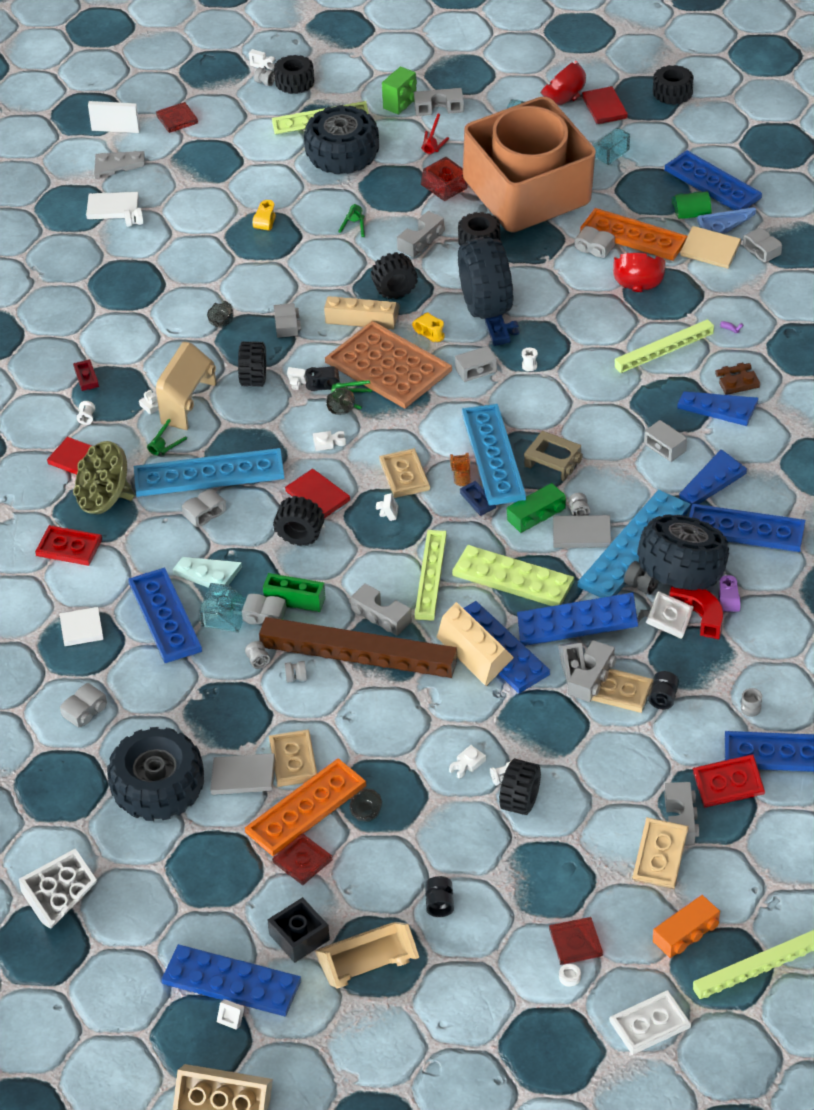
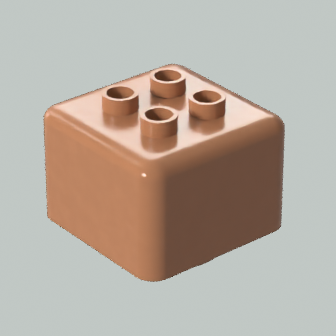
M538 97L475 120L465 126L463 178L493 216L500 221L505 230L518 232L583 207L591 201L596 150L551 98Z

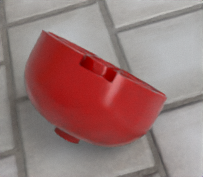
M575 60L574 63H570L561 70L540 93L543 97L551 98L557 105L566 104L570 100L575 101L580 97L579 93L586 84L585 70Z
M646 253L620 254V258L614 257L613 275L622 287L632 289L634 292H642L643 290L653 289L662 282L665 275L666 261L659 256H656L654 259L647 256Z

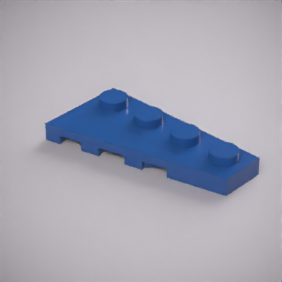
M684 391L678 401L677 408L747 426L759 398Z
M720 449L679 493V499L690 503L691 506L692 504H700L747 474V468Z

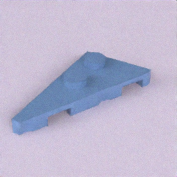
M754 207L697 216L699 228L725 234L756 214V209Z

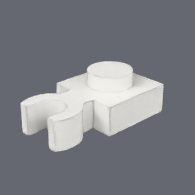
M254 49L249 52L251 66L267 67L270 70L274 69V64H272L275 61L274 57H266V53Z
M331 431L313 433L315 451L334 449L333 445H346L344 431H338L332 435Z
M470 745L457 756V762H453L450 765V772L459 770L457 778L460 779L464 777L467 769L473 772L486 761V755Z

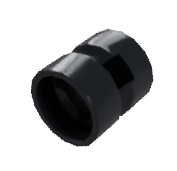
M659 671L654 675L648 696V701L653 707L664 710L674 705L675 694L679 686L678 677L668 671Z
M435 876L425 882L426 912L433 917L450 915L454 911L452 881L443 876Z

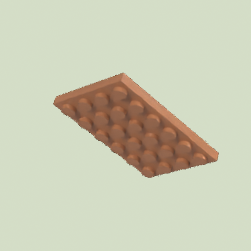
M371 321L325 357V363L336 367L340 372L356 381L370 380V384H364L366 387L404 409L452 371V365L374 321Z

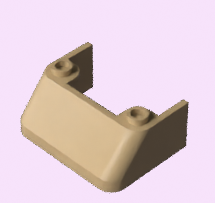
M182 342L159 377L156 385L161 424L164 425L170 419L171 422L168 426L188 430L189 428L187 414L193 409L192 393L199 382L213 386L217 384L214 362L190 342Z
M401 922L389 923L315 950L330 986L336 987V989L348 985V980L356 975L390 963H396L397 966L409 963L410 958H419L409 924Z

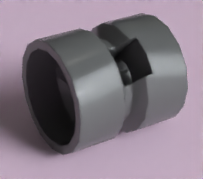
M633 561L629 565L624 576L625 584L633 588L638 587V590L648 595L653 593L659 583V580L653 579L647 572H644L637 561Z

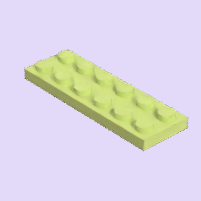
M467 545L452 570V576L550 606L562 605L574 583L573 576Z

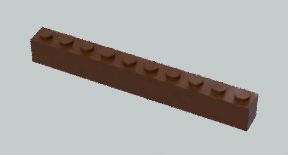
M265 617L259 632V640L267 649L452 678L457 663V647Z

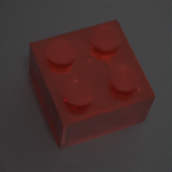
M444 157L423 169L421 185L443 201L467 189L468 184L463 178V168L448 157Z

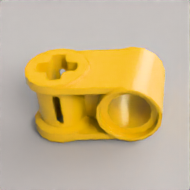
M263 200L260 203L253 217L254 229L269 231L272 229L276 218L273 210L275 205L272 200Z
M426 312L412 322L413 329L432 342L444 340V322L430 313Z

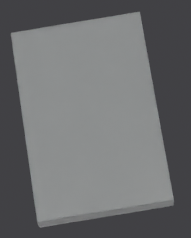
M610 515L553 516V548L608 547L611 544Z
M274 753L214 757L211 794L273 791Z

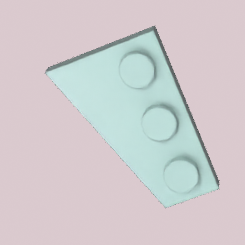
M182 557L173 568V575L223 593L241 570L242 562Z

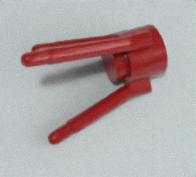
M439 113L435 118L429 138L428 131H425L421 149L427 154H433L434 151L438 152L449 140V137H446L437 145V140L433 137L440 118Z

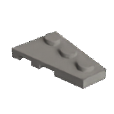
M144 151L95 154V179L101 178L100 175L107 173L113 175L115 171L122 169L128 171L144 167Z

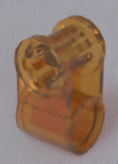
M469 453L456 456L450 454V466L453 472L454 483L458 486L468 485L471 481Z

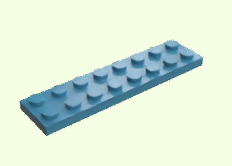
M498 404L462 408V416L488 505L526 500L525 490Z
M280 448L133 466L137 497L284 479Z
M658 489L578 580L577 587L600 598L617 595L626 585L624 583V576L629 565L633 561L639 562L637 550L644 527L653 518L667 514L686 515L691 509V504Z

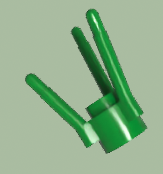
M353 204L350 207L345 220L338 230L339 233L342 232L348 220L352 222L360 220L361 236H365V216L362 215L363 210L361 206Z
M370 380L333 384L331 396L338 403H344L361 409L362 406L344 400V398L348 397V392H372L371 389L348 388L349 386L370 384Z
M170 419L166 421L156 437L147 445L148 451L155 456H158L160 453L164 455L168 450L187 440L185 436L165 447L166 442L161 438V435L171 422Z

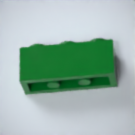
M551 483L526 496V500L517 501L508 506L507 521L522 533L566 509V495Z
M268 573L263 585L265 597L275 596L283 598L286 601L287 607L321 612L326 599L324 582Z

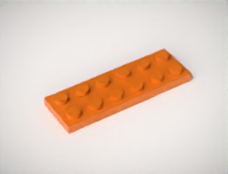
M594 208L580 227V232L585 226L593 227L598 231L609 232L615 236V243L672 261L677 257L687 239V235L598 208Z
M338 758L247 825L245 833L270 855L275 856L365 788L366 781Z

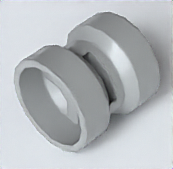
M258 67L254 74V81L272 86L275 81L274 71H266L265 68Z
M574 493L569 497L568 503L572 516H588L590 514V507L587 504L585 494Z
M254 641L246 646L245 653L250 659L253 668L261 669L269 664L270 656L265 651L262 642Z
M299 661L297 664L285 663L287 683L294 680L307 681L305 661Z
M749 688L743 691L741 711L744 715L754 717L761 712L762 694L759 690Z

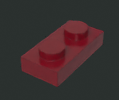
M90 359L73 363L81 391L99 387Z

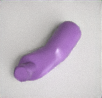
M721 321L720 323L721 328L729 329L734 333H739V330L744 326L743 323H740L738 327L726 321Z

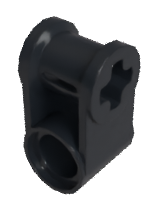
M334 366L311 367L305 372L307 377L306 388L310 391L331 390L333 384L340 383L339 371Z

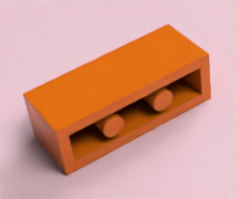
M701 895L653 929V942L669 958L676 954H681L688 945L698 942L709 930L713 931L719 925L720 910L706 897Z

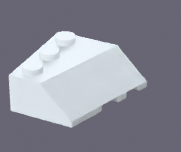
M75 848L21 877L19 882L21 892L42 924L51 929L97 882V879Z

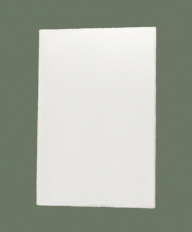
M89 101L88 108L92 131L139 133L140 126L136 103Z
M138 192L89 194L87 219L125 218L124 210L133 211L135 208H138Z
M668 990L610 1017L611 1024L632 1055L691 1028V1022Z

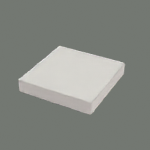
M658 591L646 623L682 639L694 607Z
M98 607L59 614L64 646L104 640Z

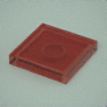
M186 102L156 111V116L169 133L198 123V118Z
M303 833L272 858L276 866L302 886L333 860L331 854Z
M591 917L549 925V932L560 965L603 956V950Z

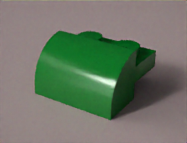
M708 191L688 194L680 193L672 197V204L675 207V215L678 219L712 214Z

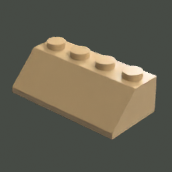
M328 296L324 307L325 323L365 327L371 321H374L386 329L394 330L400 304L389 301Z
M457 602L442 616L437 638L446 646L457 647V658L484 685L487 686L514 658Z
M184 1064L177 1072L173 1110H268L273 1079Z

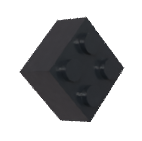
M303 897L267 919L269 935L294 963L330 940L329 925Z

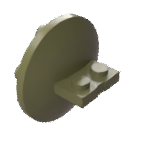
M103 441L95 446H91L84 458L78 463L73 494L76 496L78 505L83 511L97 515L110 509L119 497L131 501L135 494L126 479L127 458L121 446L111 441Z

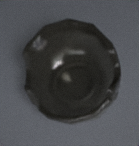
M223 301L222 304L214 303L207 312L209 323L219 328L229 325L234 316L232 305L227 301Z
M336 388L335 391L327 395L326 406L332 414L345 415L354 408L355 397L348 388Z
M363 788L360 793L354 794L349 806L351 815L362 822L374 820L380 814L382 799L375 790Z

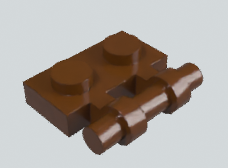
M742 362L737 363V366H724L721 369L715 370L716 377L723 376L720 378L719 384L725 395L760 388V381L755 372H747V370L752 369L751 363L744 364Z

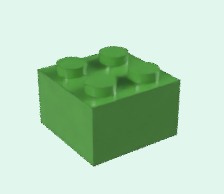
M400 66L382 82L383 109L399 115L414 102V92L417 91L416 72Z

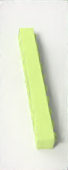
M707 319L615 358V368L620 373H623L714 334V325Z
M814 930L693 982L694 992L699 999L708 998L716 992L719 993L723 989L733 987L737 983L745 982L751 977H756L763 972L770 971L772 968L780 967L786 962H791L800 956H805L807 953L814 951Z

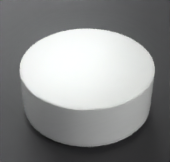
M574 964L563 965L559 970L560 982L568 987L577 985L581 980L580 968Z

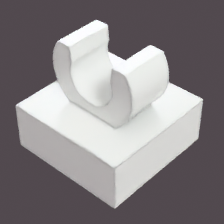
M288 367L287 375L292 389L299 390L301 383L306 384V370Z
M148 390L144 393V398L139 400V403L151 415L158 411L159 407L157 395Z
M392 493L384 495V502L380 501L376 504V510L381 509L380 516H387L389 521L396 520L398 514V504Z
M224 999L220 1002L217 1022L237 1030L241 1026L244 1006Z

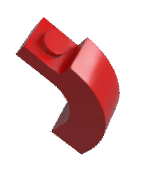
M671 587L669 596L693 606V611L702 618L700 636L720 639L723 609L718 599L706 589L686 590Z

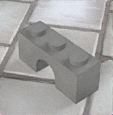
M462 88L414 92L416 116L432 115V109L435 107L446 108L448 114L464 112Z
M427 211L418 219V231L407 228L397 236L398 251L413 258L421 253L424 248L445 231L444 218Z
M366 583L350 597L351 610L355 614L361 615L371 623L381 626L387 632L398 636L412 622L411 608L397 600L389 606H380V591Z
M592 640L584 654L585 667L590 670L579 668L574 670L568 680V695L591 702L594 695H598L602 681H606L610 667L613 668L617 660L615 647Z
M690 782L665 783L666 812L680 814L678 816H668V822L688 826L685 846L695 845V837H699V824H695L694 821L697 820V807H693V803L696 802L695 790L691 791Z

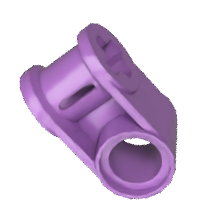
M725 575L720 579L719 602L723 612H740V595L738 594L737 579L731 575Z

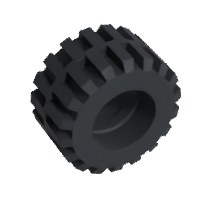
M288 55L287 57H282L274 64L275 85L282 92L298 94L308 91L313 86L314 68L309 58L302 55Z
M667 65L656 70L653 76V96L666 104L676 105L687 102L693 95L694 76L692 72L683 66Z
M469 213L458 222V244L460 246L465 244L467 240L490 236V238H497L500 241V221L495 216H491L490 213Z
M398 252L388 253L387 256L380 257L381 259L375 262L376 265L372 266L371 278L378 293L388 299H398V297H404L405 294H409L418 282V274L409 257L403 253L398 254Z
M241 342L238 353V378L241 386H264L266 380V346L264 342Z
M297 496L288 497L279 505L273 522L274 531L278 532L277 535L282 537L284 541L290 542V544L307 546L309 543L313 544L318 539L325 515L322 513V508L318 507V504L313 503L310 499L307 500L301 496L300 498Z
M516 758L509 763L500 788L499 803L501 809L528 815L534 806L541 781L539 764Z

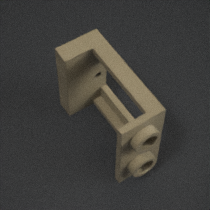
M541 431L524 453V466L531 469L536 462L561 471V480L564 481L568 475L572 474L576 464H579L582 460L581 445ZM550 442L568 449L571 455L568 458L559 459L545 454L544 451L548 448Z

